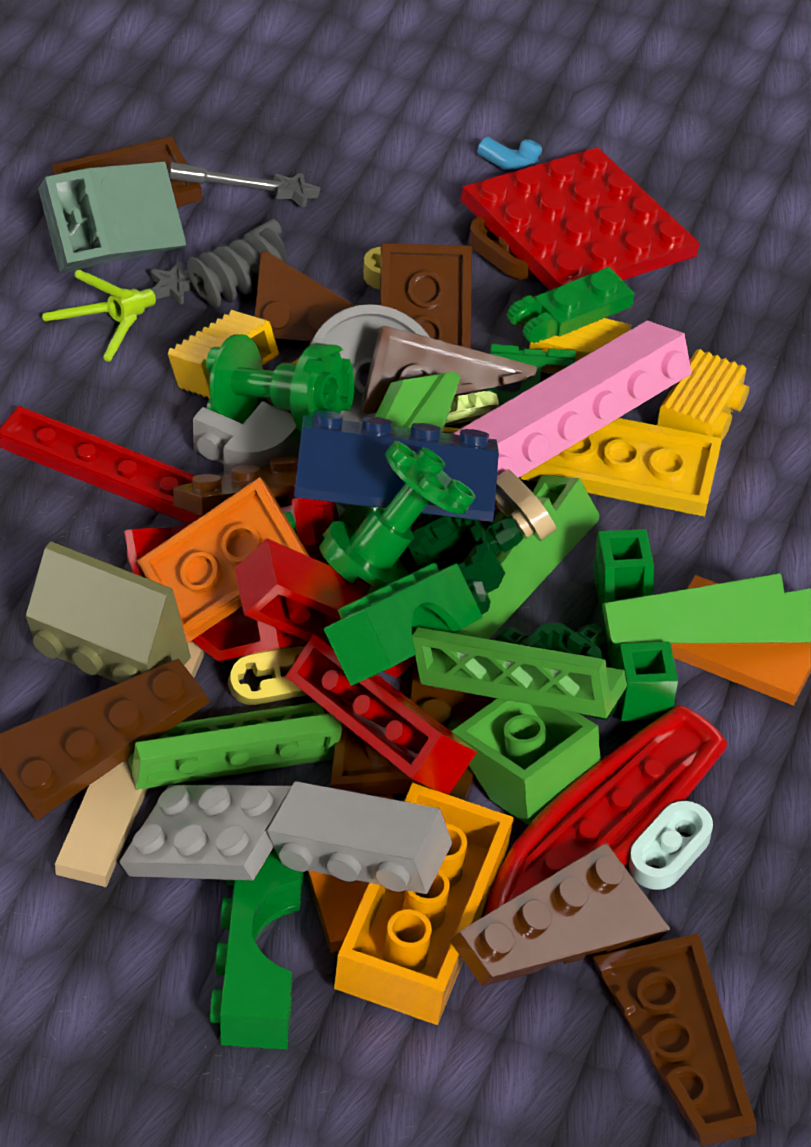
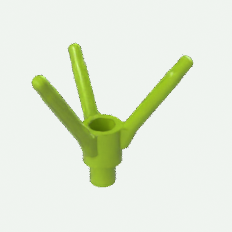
M76 270L74 276L77 279L112 296L108 298L107 302L43 313L42 319L46 322L109 312L115 321L120 322L103 356L105 361L110 362L128 329L136 321L137 316L141 315L145 308L155 305L156 296L151 289L138 291L137 289L119 288L94 275Z

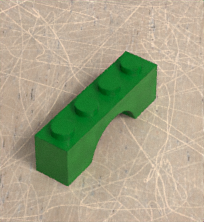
M647 529L598 531L593 574L606 634L603 603L654 595V563ZM607 635L606 643L611 668L625 670L627 687L618 700L621 721L656 720L671 710L674 706L678 677L670 641L615 644L609 640Z
M435 562L338 609L341 620L323 629L352 686L414 656L416 651L412 635L418 627L455 633L483 618L458 564L456 563L439 571Z
M274 847L253 881L226 880V885H234L233 897H223L221 929L230 930L228 943L218 942L216 955V975L224 976L223 989H213L210 1022L220 1023L221 1045L288 1050L292 1005V971L270 961L261 952L256 944V940L263 929L274 920L300 911L303 872L295 871L282 865Z

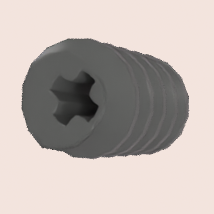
M265 228L259 234L252 233L244 238V240L237 239L229 244V247L222 245L217 247L214 252L206 251L198 259L189 258L187 260L191 282L199 295L213 309L221 306L220 293L229 303L236 300V289L242 296L247 297L252 293L251 282L256 289L258 288L261 251L269 252L287 263L284 244L275 231Z

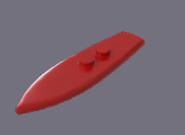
M677 705L617 747L554 798L516 840L498 870L488 896L485 915L605 843L609 845L625 867L629 863L631 848L635 841L667 806L687 799L726 750V739L706 718L683 705Z

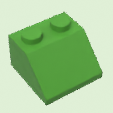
M497 698L451 731L477 751L469 767L491 801L527 825L564 789L600 761L598 725L575 712Z

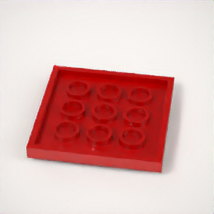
M599 147L469 184L462 188L460 201L476 217L480 216L485 221L484 225L498 239L501 237L509 245L508 249L518 259L524 260L529 265L528 269L549 290L610 267L621 280H626L697 256L700 242Z

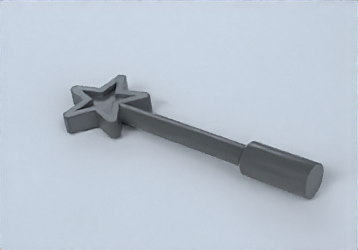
M170 162L168 167L169 178L172 180L199 184L207 181L275 191L276 199H292L301 207H306L308 199L318 198L321 189L318 186L305 183L302 173H298L293 178L275 174L274 180L207 171L202 166Z
M271 219L244 234V238L252 233L259 234L265 228H270L280 235L282 233L281 226L275 219ZM181 262L177 263L169 272L158 269L151 270V279L156 283L152 288L156 300L171 296L177 303L182 305L184 304V292L195 289L188 269L183 272Z

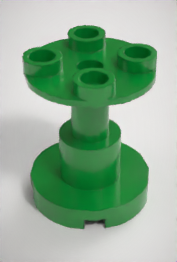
M234 334L228 337L221 347H212L208 352L206 367L210 373V398L207 403V409L244 424L255 410L259 398L271 399L277 409L291 411L296 427L301 432L303 415L313 416L315 411H332L341 414L342 410L350 411L354 396L353 366L350 359L341 358L339 352L343 351V349L339 345L314 343L305 349L297 364L281 363L274 371L263 370L262 358L256 343L247 335Z
M394 441L387 449L385 456L391 468L405 484L386 509L374 507L359 528L345 522L334 521L319 539L323 541L319 546L321 554L343 578L353 584L359 577L372 585L366 592L367 594H371L409 575L398 558L414 539L410 526L429 502L451 513L465 514L476 498L474 492L468 486L456 479H451L443 471L446 466L445 462L428 448L422 447L416 453L405 444Z

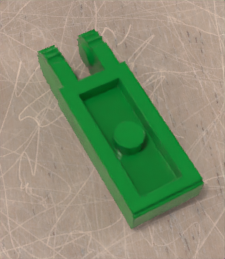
M607 267L538 296H526L522 300L514 302L506 315L514 326L517 325L519 327V325L523 326L526 323L522 331L523 336L530 343L533 342L534 344L556 335L560 337L630 308L633 305L635 293L610 267Z

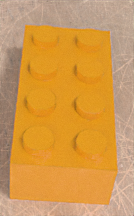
M412 783L404 802L440 808L452 845L427 894L407 890L397 892L387 889L383 885L368 884L338 954L334 989L438 1025L464 961L450 940L460 930L481 918L494 880L507 853L514 817Z

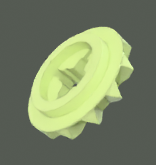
M481 391L454 397L444 427L474 421L491 412V409L499 406L497 394L490 391Z

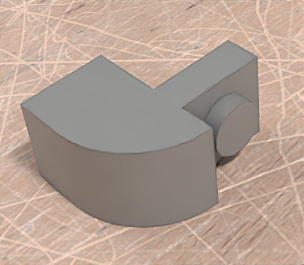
M263 401L244 424L204 407L193 418L194 451L202 454L207 459L224 464V475L231 474V469L235 466L255 465L261 467L270 465L269 460L273 457H298L301 432L297 429L292 414L277 409Z

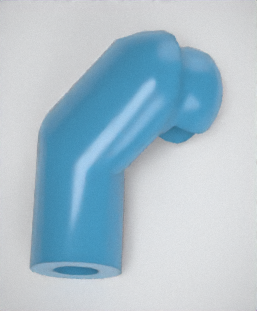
M486 137L479 144L477 153L503 170H520L538 165L540 162L538 157L542 153V147L535 141L525 139L520 143L519 150H513L490 137Z

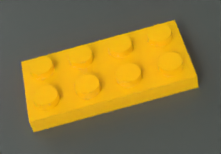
M617 418L522 475L520 479L538 483L542 475L580 478L587 493L705 517L722 438Z

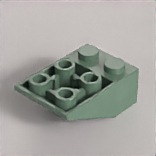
M165 162L86 168L45 177L38 188L60 273L187 246Z

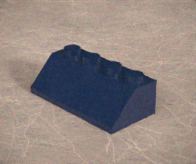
M315 411L313 416L303 415L294 497L387 508L405 484L391 468L385 456L389 446L394 441H399L416 453L422 447L436 453L446 464L443 471L451 479H456L468 486L476 496L465 514L451 513L432 502H429L421 513L493 522L499 458L497 439H489L487 432L475 429L460 430V435L441 433L440 427L427 423H413L411 429L394 427L390 420L379 417H364L362 422L343 420V415L336 412Z

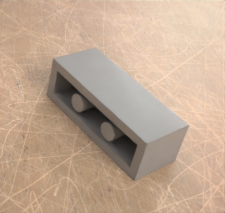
M296 781L293 783L267 830L281 864L299 872L309 870L334 875L343 881L352 882L358 880L383 885L387 889L397 892L407 890L427 894L452 845L440 808Z

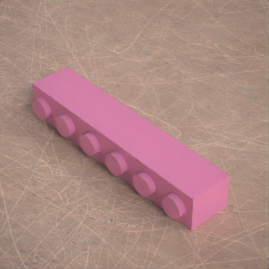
M645 321L462 429L484 431L489 434V439H497L499 449L497 476L510 469L519 478L692 374L685 333ZM460 430L456 431L453 434L460 435Z

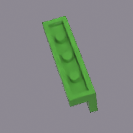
M420 627L412 635L422 685L602 718L608 717L627 687L625 670L606 667L605 659Z
M317 702L179 723L155 740L135 742L134 753L127 760L136 790L333 760L335 743L340 741L342 726L340 721L331 713L325 714L323 707Z

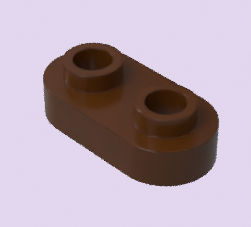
M480 216L472 221L469 244L476 252L514 279L524 280L535 277L528 269L529 265L524 260L518 259L508 249L509 245L501 237L498 239L484 225L485 221Z

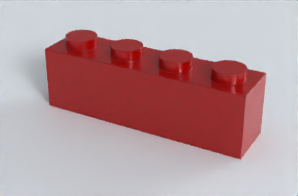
M268 538L235 568L244 615L306 641H309L312 635L315 634L329 642L323 628L341 620L337 610L369 595L366 592L372 586L359 578L351 584L332 566ZM414 655L383 672L398 678L416 662V657Z
M315 634L312 635L285 676L407 776L438 792L449 795L477 754V751L378 674L351 686L330 642Z

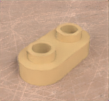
M510 469L497 476L495 504L505 517L510 515V517L514 518L526 539L534 535L537 540L541 541L557 530L552 518L539 499Z

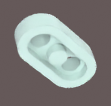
M679 801L667 806L635 841L631 848L629 872L632 878L638 884L656 890L665 889L675 884L707 848L710 842L713 820L709 812L701 805L690 801ZM680 832L688 833L691 836L683 837ZM650 865H656V866H659L660 868H653V867H650Z

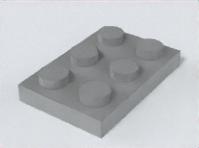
M169 785L159 797L158 803L141 829L135 834L132 843L119 862L127 874L133 877L253 881L274 847L267 830L292 786Z

